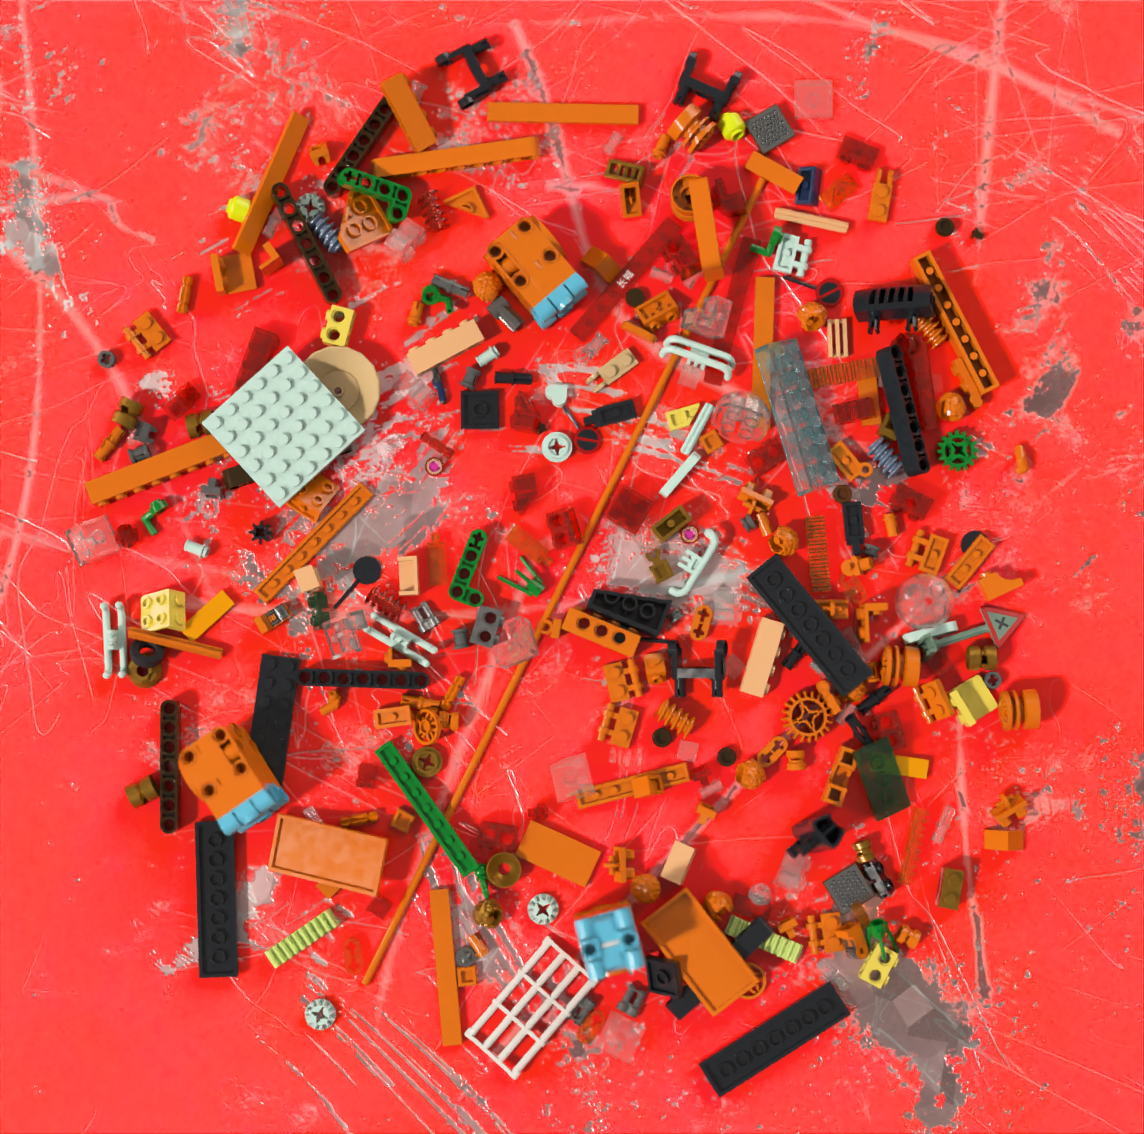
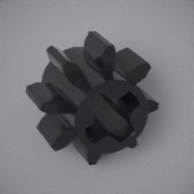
M260 521V525L253 523L254 529L249 531L254 536L252 541L254 542L259 539L260 545L263 544L264 540L270 542L269 536L274 534L269 531L271 525L264 526L263 521ZM259 529L264 530L263 533H264L265 535H264L263 537H262V536H258V535H259V532H258Z

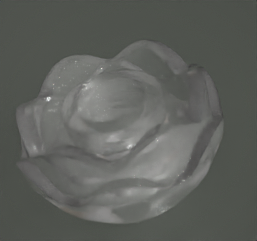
M756 883L750 887L748 896L752 903L764 906L771 902L772 891L766 884Z

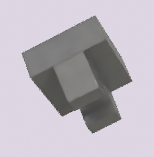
M138 421L133 439L153 444L154 440L150 439L148 434L149 432L157 433L158 429L153 427L152 424Z
M209 477L208 485H201L200 493L203 498L222 500L223 492L221 487H218L219 482L217 478Z

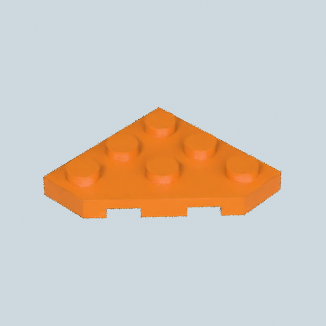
M367 184L362 185L364 188H369ZM352 190L348 194L338 234V240L347 255L395 233L394 228L377 200Z

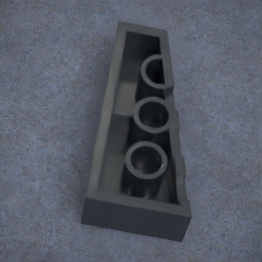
M594 589L586 610L657 639L673 600H662L654 597H642L634 594Z

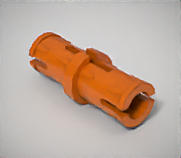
M116 425L110 435L102 440L103 443L93 456L104 462L109 453L117 448L116 445L127 432Z
M403 693L401 699L406 700H401L400 705H410V707L417 708L419 711L421 709H433L438 713L439 707L436 706H440L441 701L427 699L422 695L417 697Z

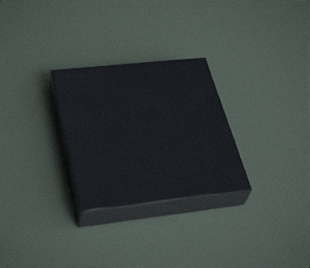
M461 391V430L499 429V391Z
M651 954L646 955L645 965L649 992L682 999L684 997L680 961Z

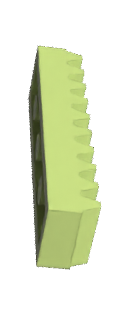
M328 908L264 953L273 967L277 968L337 927L340 923L331 909Z
M731 914L724 933L735 938L751 922ZM773 932L758 948L796 964L803 945Z

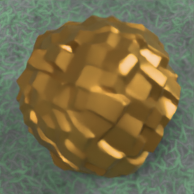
M484 899L479 901L474 907L473 918L475 920L474 923L477 925L485 926L487 929H494L503 920V909L495 899Z

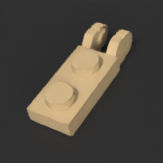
M626 348L588 377L586 382L588 384L592 383L601 376L604 381L593 389L594 393H597L638 365L639 362L630 350Z

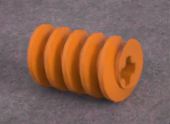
M934 317L918 318L919 328L916 332H923V335L920 337L921 339L928 338L925 345L932 344L929 350L931 351L944 342L948 334H941L944 329L943 327L936 328L939 321L932 322Z
M666 699L653 717L658 714L659 722L665 719L664 726L671 723L670 730L678 728L677 734L679 735L684 732L683 738L685 739L695 725V717L692 716L688 719V712L682 715V708L680 707L675 710L676 704L673 703L669 706L670 700Z

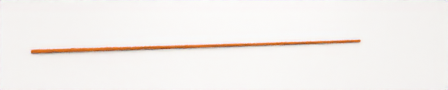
M759 177L721 254L723 267L766 182V179ZM717 280L707 282L681 337L689 338ZM677 343V347L684 348V345ZM672 353L444 814L448 821H450L542 635L541 630H544L547 625L542 623V621L550 619L679 355ZM434 836L361 981L364 985H369L438 845V841Z

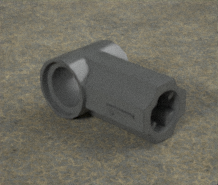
M500 294L486 307L494 318L499 319L513 333L525 322Z

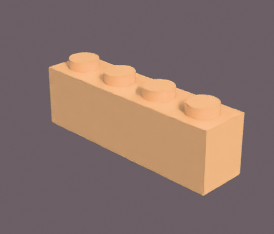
M474 319L463 320L459 323V327L455 329L449 328L442 332V336L438 338L432 337L425 341V345L421 347L415 346L409 350L406 356L418 377L485 342Z
M761 617L739 691L763 698V695H767L770 686L767 681L769 676H773L775 670L773 661L774 658H778L781 647H778L780 639L783 640L786 634L783 623Z

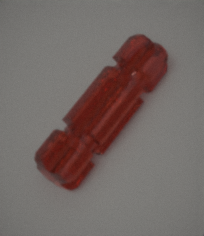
M423 432L420 436V440L423 443H428L429 447L440 454L443 453V456L451 459L455 451L452 448L446 447L447 445L437 438H432L429 433Z

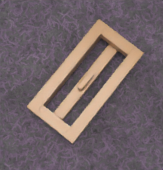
M827 319L828 358L848 357L847 319ZM831 324H835L836 354H833ZM839 324H842L843 353H840Z

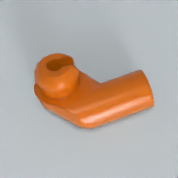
M1017 445L1014 448L1017 461L1015 470L1019 475L1028 472L1029 465L1024 446Z

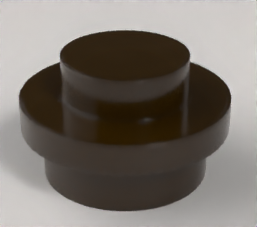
M941 218L935 225V231L941 237H948L954 231V223L949 218Z

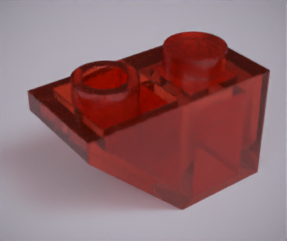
M188 381L164 401L160 407L175 422L197 402L201 395Z
M518 390L514 398L515 408L510 417V428L518 432L538 435L542 416L530 397L523 391Z
M534 473L512 476V482H509L510 493H514L516 499L512 501L514 512H518L519 516L525 513L538 494Z

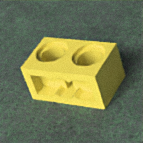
M332 305L331 309H328L325 320H328L326 328L323 327L320 338L323 339L322 342L329 346L347 347L356 312L352 309ZM337 314H344L345 318L343 321H335ZM333 332L340 333L337 340L330 339V335Z
M875 941L857 975L881 989L882 985L885 986L890 978L888 974L891 968L894 969L899 961V958H897L899 954L884 946L889 958L887 961L881 962L879 959L881 955L880 946ZM873 970H879L880 972L879 977L876 979H871L870 977Z

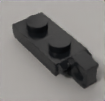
M633 399L596 408L591 411V416L583 417L584 426L594 424L595 428H601L636 419L637 414Z
M861 501L841 503L846 546H851L852 555H860V545L864 544L865 539Z

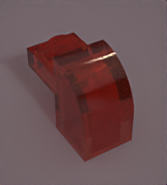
M722 177L714 179L716 186H713L715 197L718 198L711 200L717 211L723 216L730 218L748 214L742 192L738 191L727 194Z

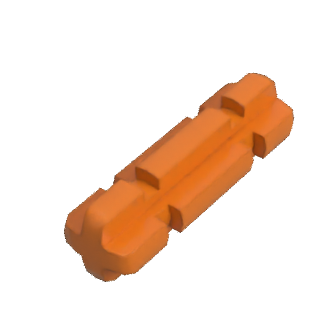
M189 276L182 277L181 283L183 285L180 287L179 304L176 307V311L182 314L187 313V304H189L191 294L190 286L193 284V278Z
M460 675L455 676L454 683L450 685L444 696L445 699L440 703V708L446 711L450 709L451 702H454L461 689L460 686H463L465 678Z
M373 811L369 812V814L353 815L350 818L349 816L341 818L342 828L351 827V825L367 824L369 821L371 823L377 822L379 820L378 812Z

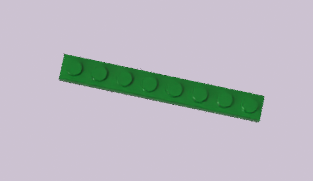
M389 740L374 751L462 877L465 878L480 867L393 742Z

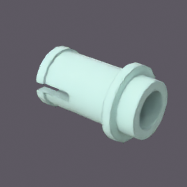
M489 346L488 350L476 356L475 359L482 368L493 359H498L500 353L495 346Z
M189 539L184 545V551L196 554L201 559L207 558L210 552L207 544L201 545Z

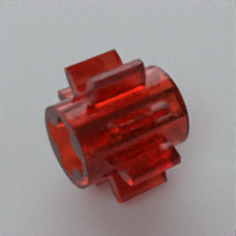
M123 524L115 531L116 535L114 538L116 544L121 543L122 547L130 548L138 541L139 533L137 528L132 529V525Z

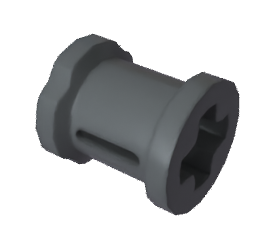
M467 366L466 374L459 384L475 391V384L478 377L482 375V372Z
M143 443V446L132 450L130 448L127 450L132 464L152 457L147 443Z
M468 628L451 630L455 644L453 650L470 647L466 633Z

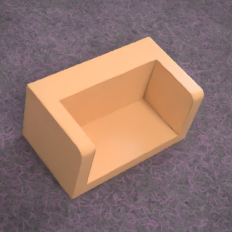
M397 557L399 561V596L420 595L418 557Z
M308 565L293 571L301 593L307 595L324 588L316 567Z

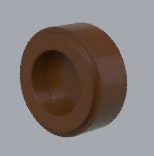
M838 485L834 488L832 497L838 504L850 501L852 491L847 485Z

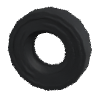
M136 639L131 645L130 656L136 665L143 668H153L160 665L164 660L165 647ZM146 647L152 648L155 654L149 657L144 656L140 653V650Z

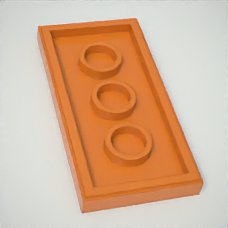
M531 820L515 855L586 887L601 851Z

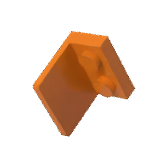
M217 253L210 254L216 292L220 296L257 289L251 255L246 257L239 253L220 257Z
M318 474L285 505L314 524H317L323 510L337 494L340 487L321 474Z
M888 603L859 604V608H856V618L860 620V627H857V638L860 639L861 643L870 642L869 616L883 615V611L888 610Z

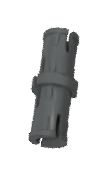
M436 273L430 284L446 290L448 294L451 292L466 299L470 287L454 282L455 279L451 278L450 280Z

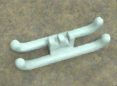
M670 335L663 341L664 347L659 352L661 358H665L667 353H674L688 358L687 366L692 361L694 362L693 368H697V365L701 364L700 370L704 371L705 365L723 371L726 381L732 378V370L735 369L736 362L730 354L678 335ZM671 343H678V344H681V345H684V346H686V347L691 348V350L688 351V350H685V349H683V348H680V347H677V346H673V345H670V344H671ZM709 355H712V356H715V357H717V358H720V359H723V360L727 361V362H728V366H727L726 364L722 363V362H719V361H716V360H714V359L708 358Z
M708 528L704 531V535L710 540V544L702 557L686 549L685 553L690 555L691 558L689 559L683 555L681 559L687 562L686 566L681 562H678L677 566L691 575L682 589L670 587L668 589L670 596L681 598L691 591L719 544L718 536L712 529Z
M120 601L115 603L118 613V630H111L108 604L105 602L100 603L103 619L104 679H109L112 675V650H119L120 671L118 676L124 678L127 675L126 616L124 604Z
M377 612L370 614L372 619L393 630V632L388 637L369 625L363 626L364 632L422 666H430L429 660L408 649V646L412 641L432 654L438 652L437 647Z

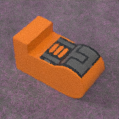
M285 602L253 620L262 635H266L293 617V614Z
M846 922L834 930L837 938H842L848 958L863 960L867 957L868 946L859 922Z

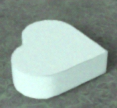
M548 385L545 389L546 398L552 400V404L555 407H563L567 400L568 385Z

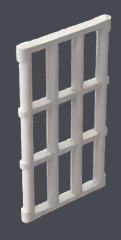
M546 936L537 951L521 969L517 970L518 973L497 998L492 1000L491 1005L464 1034L503 1068L512 1079L516 1080L528 1062L541 1047L546 1045L545 1042L567 1017H570L573 1009L599 981L588 980L564 1008L556 1001L560 994L580 971L587 978L589 977L587 971L559 947L551 937ZM553 946L559 952V955L535 982L527 973L548 948ZM566 958L574 967L551 994L547 993L542 988V985ZM525 978L532 986L514 1008L509 1011L502 1003L519 982ZM539 991L547 999L524 1024L516 1016ZM554 1004L561 1013L544 1033L538 1037L531 1029L549 1007ZM499 1007L507 1016L482 1044L474 1035ZM514 1021L521 1029L497 1057L489 1048L509 1024ZM526 1034H529L536 1042L511 1070L503 1062Z

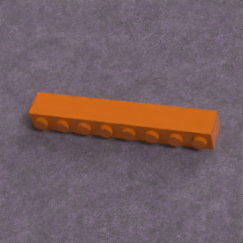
M928 250L912 258L909 264L920 285L932 286L931 292H933V296L936 298V316L944 328V332L948 334L947 337L957 357L962 358L979 394L982 396L996 389L1000 384L931 251Z
M210 434L85 482L84 485L92 505L104 507L109 505V501L117 499V501L128 497L127 494L135 492V494L143 492L147 486L152 485L155 487L161 485L165 479H177L182 476L181 473L195 472L199 470L201 465L206 464V466L217 463V459L222 457L228 459L232 456Z

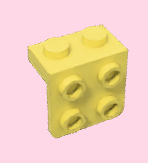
M165 589L142 596L141 629L149 631L165 628L177 631L186 630L185 593Z
M979 675L973 676L946 693L952 707L958 713V720L967 727L974 725L976 720L993 711L998 706Z

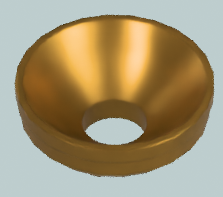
M148 653L142 654V655L148 656V657H149V656H153L152 654H148ZM132 660L128 665V677L137 687H153L162 678V663L156 667L148 668V674L144 677L138 674L139 666Z
M497 853L487 863V877L497 887H510L520 878L521 864L516 856L511 853ZM502 863H506L510 867V871L506 875L498 871V867Z

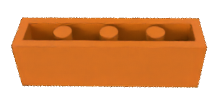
M399 72L378 83L414 152L418 153L438 142L436 139L437 133L433 126H429L427 122L428 115L424 109L419 107V98L415 92L411 91L409 87L410 81L405 74L403 75L402 72Z

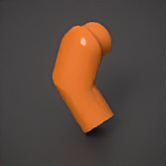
M335 689L329 691L328 704L319 708L323 717L339 708L341 701L339 691Z

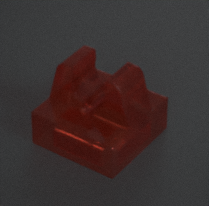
M706 763L689 770L694 782L699 780L702 787L710 785L707 776L712 775Z

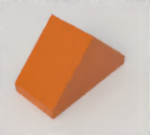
M639 181L619 184L623 218L642 216Z
M594 246L580 260L609 285L622 270L607 253Z
M984 829V849L1003 851L1023 850V830Z

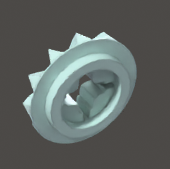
M305 193L303 196L298 197L296 204L306 223L310 224L321 213L325 214V203L320 196L314 193ZM312 201V206L316 209L311 210L308 215L307 209L303 206H309V203Z
M552 432L544 438L542 452L549 461L559 463L566 460L571 454L572 443L564 433ZM555 439H557L560 446H565L559 449V455L555 453L554 449H548L554 446Z
M548 894L534 896L528 904L529 917L540 925H547L553 922L558 915L556 900ZM537 903L542 906L550 904L546 909L549 916L544 913L536 915L540 910Z
M313 1000L305 1009L307 1024L314 1030H325L335 1021L336 1011L333 1004L328 1000ZM324 1007L323 1015H325V1018H321L317 1022V1015L313 1012H319Z

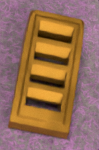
M609 158L604 177L622 183L639 181V187L643 188L647 169L645 166ZM617 165L616 173L614 175L612 174L614 166ZM622 167H624L625 169L623 175L620 176ZM631 169V170H632L631 176H630V178H627V177H628V174H629V170Z

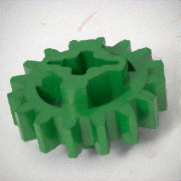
M956 430L954 435L948 432L947 437H941L943 443H937L940 450H937L936 453L941 455L937 460L944 461L942 467L948 465V471L955 468L956 472H959L961 467L965 471L968 469L967 465H974L971 460L978 458L974 453L978 452L979 449L974 448L977 441L971 442L972 435L966 437V431L959 435V431ZM952 439H961L962 441L956 443ZM945 448L948 449V456L945 454ZM956 448H960V454L956 455L954 453ZM960 460L963 463L956 464L953 463V461Z

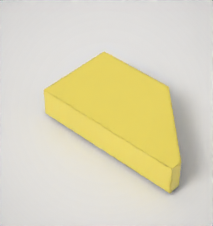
M697 403L666 412L665 415L670 432L688 427L700 404Z

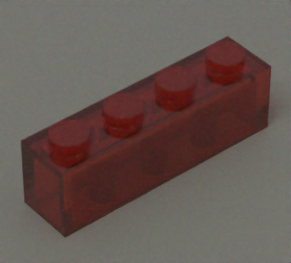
M254 327L231 396L273 359L274 350L277 351L280 345L277 333Z

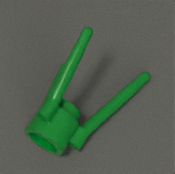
M520 556V560L534 578L530 580L518 569L515 570V573L528 583L525 586L528 589L506 578L497 576L498 580L526 593L530 597L532 595L537 597L545 588V585L542 583L544 580L536 574L523 556Z
M881 918L871 920L869 925H866L868 954L871 935H873L875 939L879 940L882 959L886 960L883 943L886 933L896 953H899L898 946L888 927V922Z

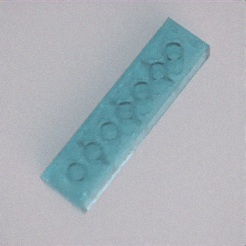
M797 338L768 343L755 349L754 352L798 497L840 485L841 483Z

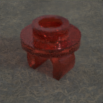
M538 803L536 808L528 809V817H536L539 822H544L549 815V809L545 803Z

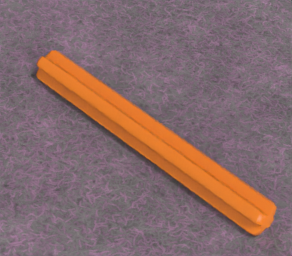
M132 626L128 631V637L215 659L222 658L223 649Z

